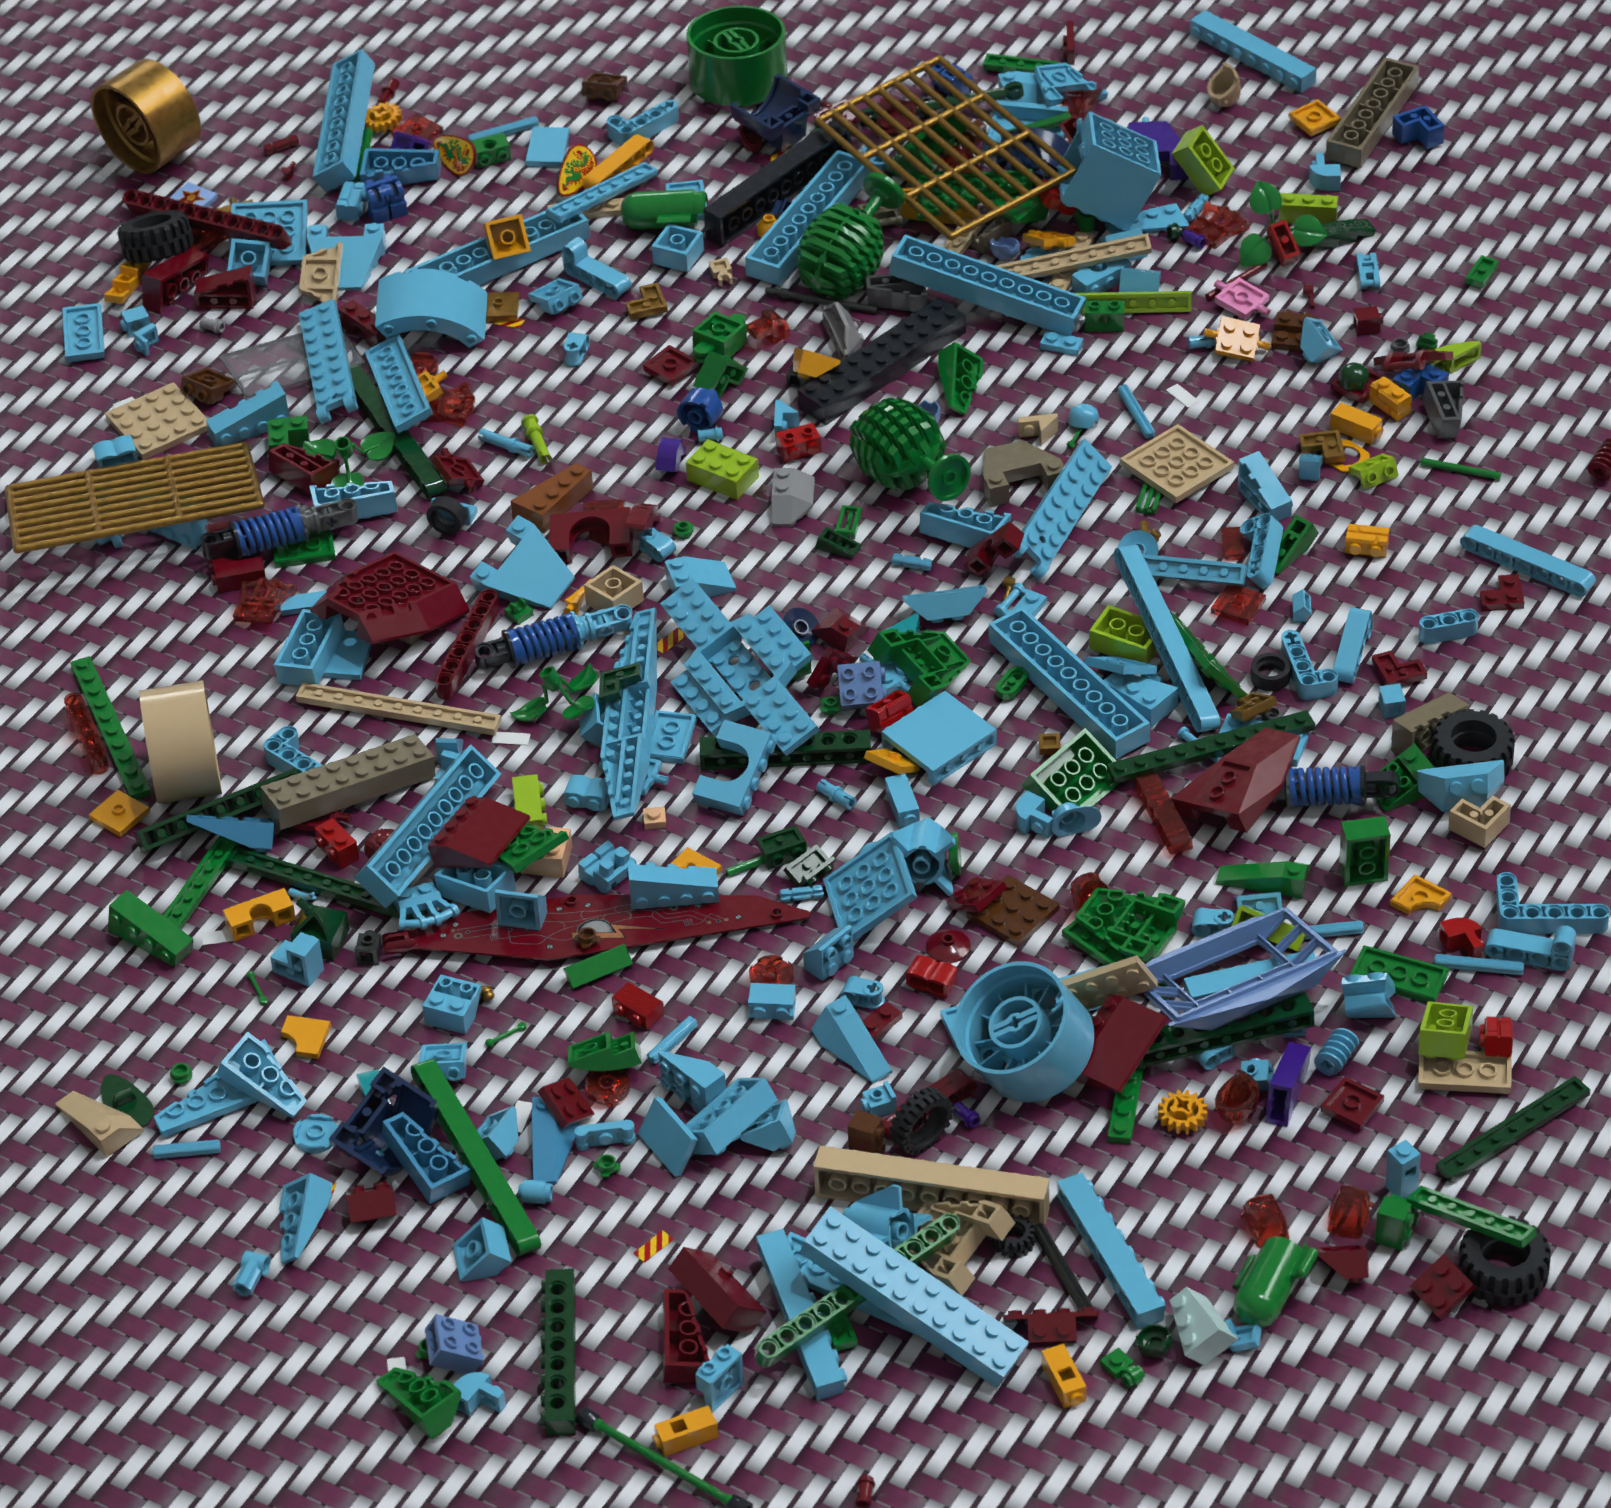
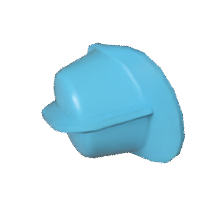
M1072 802L1063 803L1056 810L1052 811L1054 821L1052 822L1051 829L1056 836L1061 837L1092 830L1101 822L1102 815L1097 808L1092 806L1079 807Z

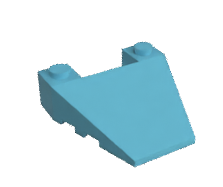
M384 223L365 224L364 236L329 237L327 225H308L307 242L309 254L316 253L323 248L328 250L336 247V243L342 242L343 254L338 291L362 290L371 276L372 269L377 267L379 258L385 254L386 235Z
M517 515L506 529L510 542L516 545V548L498 570L481 561L470 575V579L474 589L480 592L486 589H493L497 592L499 598L508 599L510 602H516L521 597L527 602V605L552 609L575 580V576L535 524Z

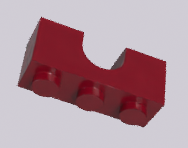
M353 299L338 308L341 327L353 335L361 330L365 336L366 344L374 347L388 339L375 327L376 315Z
M1009 521L969 548L964 566L977 577H980L992 569L999 555L1006 559L1020 549L1024 533Z

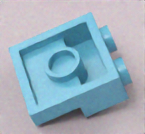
M561 278L528 294L530 301L540 304L542 311L552 315L561 312L566 306L575 305L583 298L579 284Z
M467 1043L422 1045L419 1063L434 1058L446 1079L458 1081L466 1076Z
M728 1344L720 1347L712 1359L704 1362L695 1374L697 1389L704 1393L705 1406L709 1405L712 1413L744 1384L742 1353Z

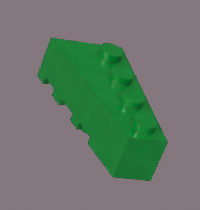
M126 890L109 905L108 931L171 966L176 967L193 951L192 937L130 891Z

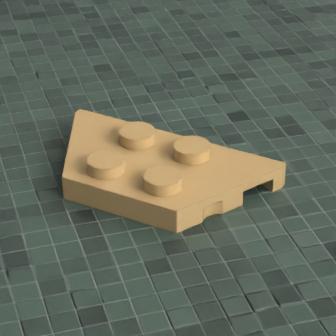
M342 242L336 243V247L328 250L323 248L316 253L303 256L299 285L300 293L319 302L329 301L334 298L337 303L343 254Z

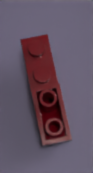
M636 503L627 516L625 527H629L630 532L646 533V529H652L654 521H660L661 513H657L658 505Z

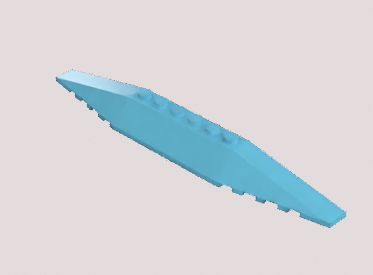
M656 608L635 613L629 628L630 634L626 635L624 640L625 647L619 653V662H616L614 665V669L640 662L642 666V681L633 685L622 686V699L606 703L600 757L603 763L602 766L606 777L605 780L608 786V795L614 820L635 816L650 763L657 694Z

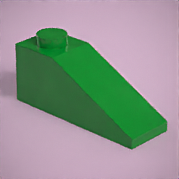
M1295 515L1282 534L1275 569L1276 574L1280 575L1311 546L1319 534L1313 523Z

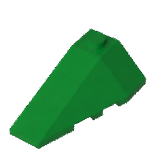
M394 1367L376 1380L378 1386L430 1439L439 1436L452 1425L462 1393L449 1381H435L433 1377L427 1375L425 1378L419 1377L415 1372Z

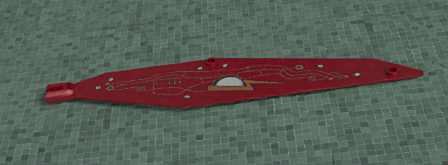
M576 894L546 899L547 915L541 930L498 925L497 911L494 909L491 913L482 910L460 913L454 918L450 917L439 926L434 924L424 930L417 928L415 930L384 933L381 938L385 955L420 949L550 961L605 952L624 943L626 948L805 920L810 918L811 913L807 910L758 895H719V902L631 910L630 895ZM585 927L593 928L596 931V936L601 938L599 943H595L588 949L582 948L581 944L574 940L579 930Z

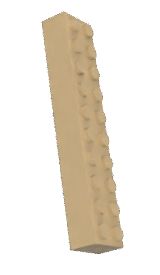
M819 1146L814 1163L815 1196L821 1198L855 1202L889 1186L898 1185L901 1186L903 1208H908L910 1211L918 1212L925 1202L960 1204L961 1201H968L970 1204L979 1203V1200H987L1002 1205L1010 1216L1015 1214V1217L1018 1218L1020 1214L1023 1215V1220L1026 1217L1029 1218V1221L1034 1225L1039 1223L1046 1225L1050 1209L1049 1178L827 1146Z

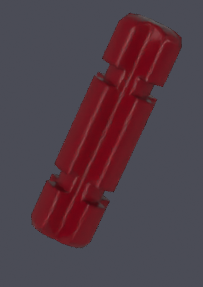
M292 135L288 137L289 139L283 138L272 142V144H265L263 146L264 153L271 155L274 154V151L279 152L290 148V146L299 145L298 137Z

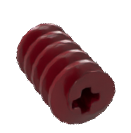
M1611 438L1603 441L1587 466L1590 475L1601 481H1607L1611 478Z

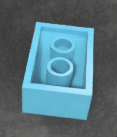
M686 556L665 561L666 580L672 594L692 578L709 598L737 591L725 562Z

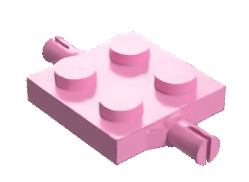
M1241 278L1229 284H1225L1218 279L1214 282V287L1221 290L1215 296L1214 303L1244 320L1255 312H1259L1266 317L1269 316L1271 310L1263 306L1269 301V294Z

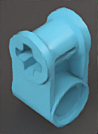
M568 333L564 344L566 365L575 367L582 363L585 353L589 348V334Z
M653 527L652 529H646V533H638L641 540L639 543L640 551L649 555L657 562H662L676 550L675 542Z
M1198 908L1194 911L1191 931L1197 937L1210 936L1222 931L1224 926L1225 929L1231 927L1234 914L1228 909Z
M850 976L847 979L840 994V997L846 995L852 1006L876 1010L885 1002V998L882 995L883 985L881 982L857 976Z
M1228 1045L1222 1048L1207 1050L1193 1056L1204 1069L1212 1070L1216 1066L1232 1059L1235 1055V1049L1232 1045Z

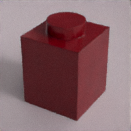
M1377 306L1353 308V326L1357 336L1380 333V326L1383 325V315L1379 313Z

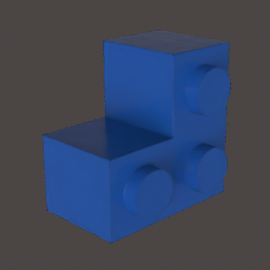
M1426 105L1393 116L1392 135L1401 144L1419 139L1428 149L1444 143L1445 125Z
M1426 363L1423 370H1402L1393 378V383L1410 394L1413 401L1418 395H1423L1426 381H1448L1449 373Z

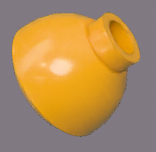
M766 214L758 223L756 233L759 237L762 238L777 221L774 215Z

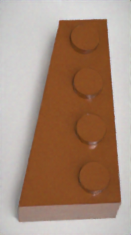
M575 463L511 500L512 518L515 519L519 515L535 524L540 532L546 533L550 529V515L567 513L593 489L592 470Z

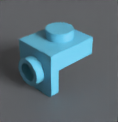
M150 323L133 333L136 350L142 352L145 356L150 355L149 346L159 341L157 326Z
M1231 1319L1225 1320L1229 1330L1239 1339L1229 1346L1232 1352L1259 1348L1262 1328L1258 1324L1236 1327Z

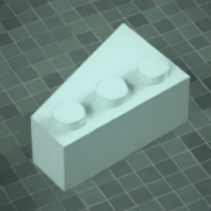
M1186 1287L1170 1299L1186 1357L1205 1366L1239 1340L1229 1330L1228 1324L1219 1317L1218 1311L1206 1296Z

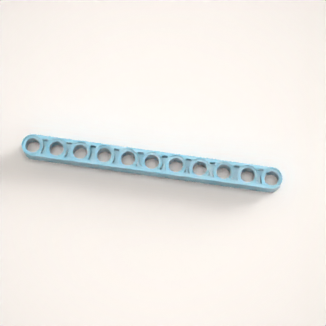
M1131 545L1115 548L1114 559L1173 685L1179 687L1180 700L1195 731L1204 732L1219 729L1220 716L1139 547Z

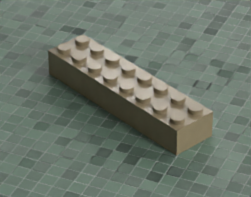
M1385 57L1326 140V159L1361 168L1393 122V116L1400 112L1418 86L1419 66Z
M416 734L406 736L405 738L388 742L367 751L350 755L346 758L261 786L262 807L278 828L282 830L436 776L434 755Z

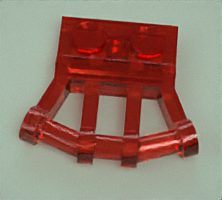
M1206 201L1201 216H1197V219L1187 226L1185 230L1189 229L1198 235H1204L1206 245L1216 249L1230 237L1249 230L1251 223L1246 219L1244 220L1240 216V212L1232 211L1226 205L1218 206ZM1210 212L1216 213L1213 217L1207 220V217ZM1225 217H1228V218H1227L1225 221H1223L1220 225H1217V223H1219L1222 219H1224Z
M463 382L459 387L448 390L441 387L444 393L439 395L436 400L429 402L433 414L420 422H448L464 426L468 421V416L474 412L475 396L471 393L470 384Z
M261 577L259 580L247 582V580L241 581V598L232 615L234 621L272 624L277 612H280L281 604L289 596H293L296 593L297 586L292 583L282 582L280 578L268 580L266 577ZM268 588L265 597L261 598L263 591ZM255 589L252 596L249 597V590ZM277 590H278V591L281 590V591L276 595V597L274 598V596H275Z

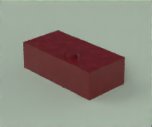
M683 1247L668 1268L675 1278L724 1329L751 1334L767 1312L733 1276L734 1272L723 1265L712 1253Z

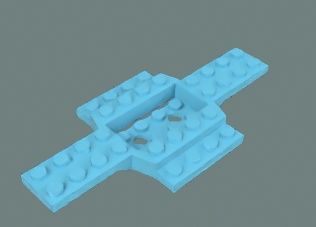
M693 578L660 603L696 647V650L684 664L687 670L672 680L671 684L713 736L718 734L724 720L735 722L748 715H752L765 731L771 732L776 745L788 756L820 731L814 721L785 688L797 671L813 660L814 657L770 605L755 617L749 613L729 622ZM742 639L774 675L772 678L743 645ZM732 658H739L737 664L729 665V662ZM711 664H713L718 669V671L733 687L737 694L742 698V701H740V699L735 695V693L721 678V676L716 672V670L711 666ZM760 682L756 690H750L752 683Z

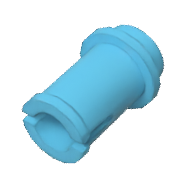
M715 426L714 429L698 430L699 443L705 442L707 439L720 442L723 439L722 427L718 428V426Z

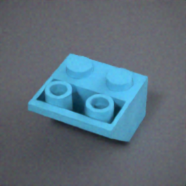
M846 925L833 929L803 953L804 969L824 981L829 976L834 975L844 964L849 963L854 957L852 926Z
M440 975L422 1005L425 1024L466 1035L476 1016L482 985Z

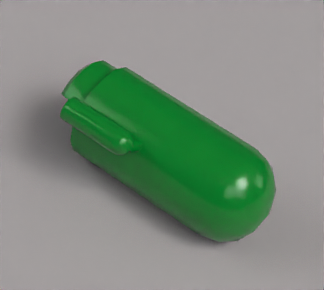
M695 189L634 192L623 199L620 206V214L623 222L629 228L635 230L665 229L667 224L685 228L697 227V214H704L705 202H708V196L705 191H695Z
M1273 1236L1267 1238L1258 1254L1247 1258L1232 1288L1238 1289L1233 1304L1237 1318L1245 1325L1258 1324L1261 1328L1270 1326L1279 1317L1298 1279H1303L1308 1275L1319 1254L1318 1250L1313 1247L1308 1248L1306 1242L1301 1248L1293 1241L1284 1237Z

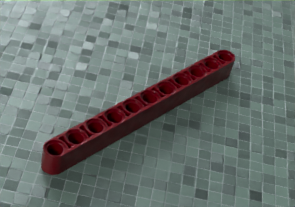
M135 189L127 190L122 196V200L129 210L137 215L143 216L157 211L178 210L183 211L188 216L190 227L234 239L270 242L271 248L279 250L287 249L292 243V239L286 230L278 224Z

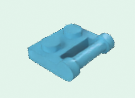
M1016 583L1006 599L994 608V613L998 617H1003L1023 606L1035 617L1047 603V596L1026 589L1022 584ZM1017 597H1021V600L1016 604V606L1012 610H1008V608L1015 601V599Z

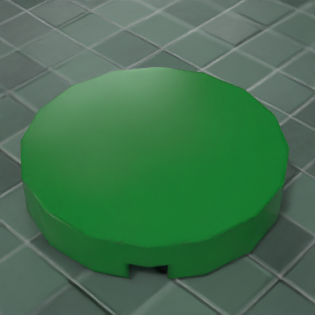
M953 832L950 835L956 839V842L949 849L950 869H952L953 876H961L960 838L958 832Z

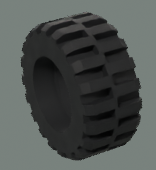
M178 210L157 211L135 217L121 224L117 231L123 257L131 263H151L168 259L186 252L187 249L192 247L194 242L188 216L183 211Z
M1468 709L1465 712L1463 710L1456 711L1454 715L1451 713L1434 728L1431 746L1432 765L1434 768L1503 760L1505 778L1513 765L1515 746L1513 731L1502 718L1498 719L1497 715L1493 713L1488 714L1484 710L1474 711V709ZM1476 746L1485 750L1470 752L1461 749V747Z
M1509 1216L1510 1219L1529 1225V1222L1524 1219L1517 1220L1515 1216ZM1532 1225V1227L1536 1228L1537 1236L1523 1249L1472 1229H1468L1464 1233L1459 1247L1458 1269L1476 1287L1472 1291L1474 1297L1480 1301L1484 1299L1490 1305L1496 1303L1500 1304V1307H1507V1304L1518 1306L1523 1301L1527 1303L1533 1300V1296L1536 1297L1543 1291L1548 1282L1551 1248L1547 1243L1545 1235L1540 1233V1230L1535 1225ZM1506 1254L1518 1258L1523 1263L1515 1267L1506 1268L1493 1265L1486 1258L1493 1255Z

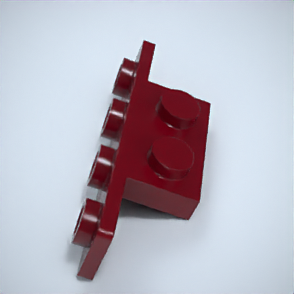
M1082 1307L1079 1312H1070V1308H1058L1056 1313H1046V1309L1032 1310V1314H1022V1310L1008 1311V1315H1003V1323L1028 1322L1029 1344L1077 1342L1076 1320L1098 1319L1099 1311H1094V1307Z

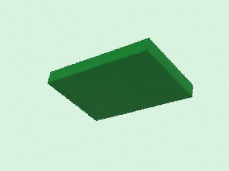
M332 530L322 531L319 534H309L308 542L303 541L291 545L287 542L286 546H281L279 542L278 548L273 547L275 568L336 560Z

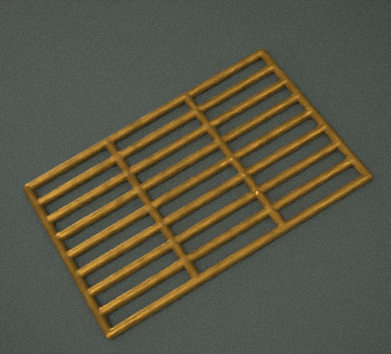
M937 55L816 117L814 120L817 126L870 172L884 174L869 161L870 158L877 155L915 189L907 193L903 190L905 202L949 240H954L1068 180L1078 170L941 55ZM939 63L972 90L976 96L968 99L931 67ZM925 71L961 103L952 106L921 80L917 74ZM910 79L947 111L937 114L901 82ZM894 86L931 119L922 122L886 90ZM879 94L916 127L907 130L871 98ZM984 100L1022 133L1013 136L976 104ZM864 102L897 130L900 135L892 138L860 111L856 105ZM969 108L1006 141L1001 144L996 143L965 117L961 111ZM849 110L883 139L885 143L879 146L874 144L845 119L841 113ZM954 116L991 149L982 152L950 125L946 119ZM834 118L870 150L861 154L825 121ZM939 124L976 157L967 160L930 127ZM924 132L961 165L952 168L915 135ZM1029 138L1067 171L1059 175L1023 145L1021 141ZM905 140L910 141L945 173L937 177L899 143ZM1014 146L1052 179L1044 183L1009 154L1006 149ZM893 148L930 181L921 184L884 151ZM999 154L1037 187L1030 191L1027 190L990 157ZM984 162L1017 190L1021 196L1013 199L976 168L975 165ZM966 170L971 172L1005 201L1006 204L997 207L963 178L960 173ZM953 178L991 212L982 215L944 182ZM935 186L940 188L975 220L967 224L932 194L929 189ZM922 194L960 228L951 232L913 198Z
M247 442L5 486L13 551L16 554L257 510L265 506L250 447Z

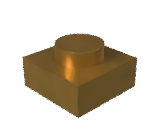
M1060 733L1038 734L1039 755L1055 754L1061 749Z

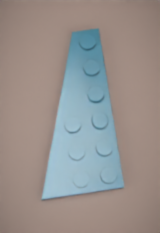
M263 1039L261 1042L267 1046V1048L270 1050V1055L277 1062L266 1040ZM216 1072L203 1082V1086L197 1090L192 1089L189 1091L186 1098L180 1102L172 1103L155 1115L154 1121L164 1138L259 1102V1100L235 1089L217 1076Z

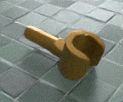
M1008 575L1002 583L1003 587L1006 588L1002 601L1011 593L1012 587L1016 584V579Z

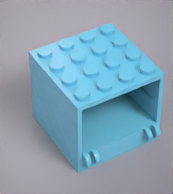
M1089 111L1083 122L1082 118L1076 121L1077 133L1063 156L1078 170L1073 177L1059 184L1060 198L1062 203L1068 207L1073 206L1084 214L1094 215L1102 222L1107 221L1118 229L1129 231L1161 176L1157 141ZM1058 165L1059 175L1067 171L1063 166Z

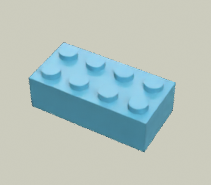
M302 609L274 663L278 683L301 686L302 682L320 683L345 633L341 613L325 620L319 618L310 610Z
M765 1078L736 1079L685 1124L698 1139L692 1154L720 1155L726 1150V1146L741 1137V1133L746 1128L756 1124L757 1118L772 1109V1105L778 1099Z

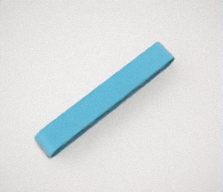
M1472 525L1460 539L1461 546L1471 553L1578 597L1585 596L1596 582L1593 573L1479 525Z

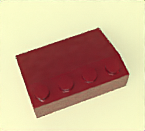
M472 796L465 800L464 804L454 813L440 832L434 836V839L427 847L436 868H490L531 818L526 813L487 797L477 798Z
M1110 994L1092 1019L1094 1027L1093 1050L1086 1067L1076 1081L1079 1084L1121 1093L1168 1018L1126 997Z

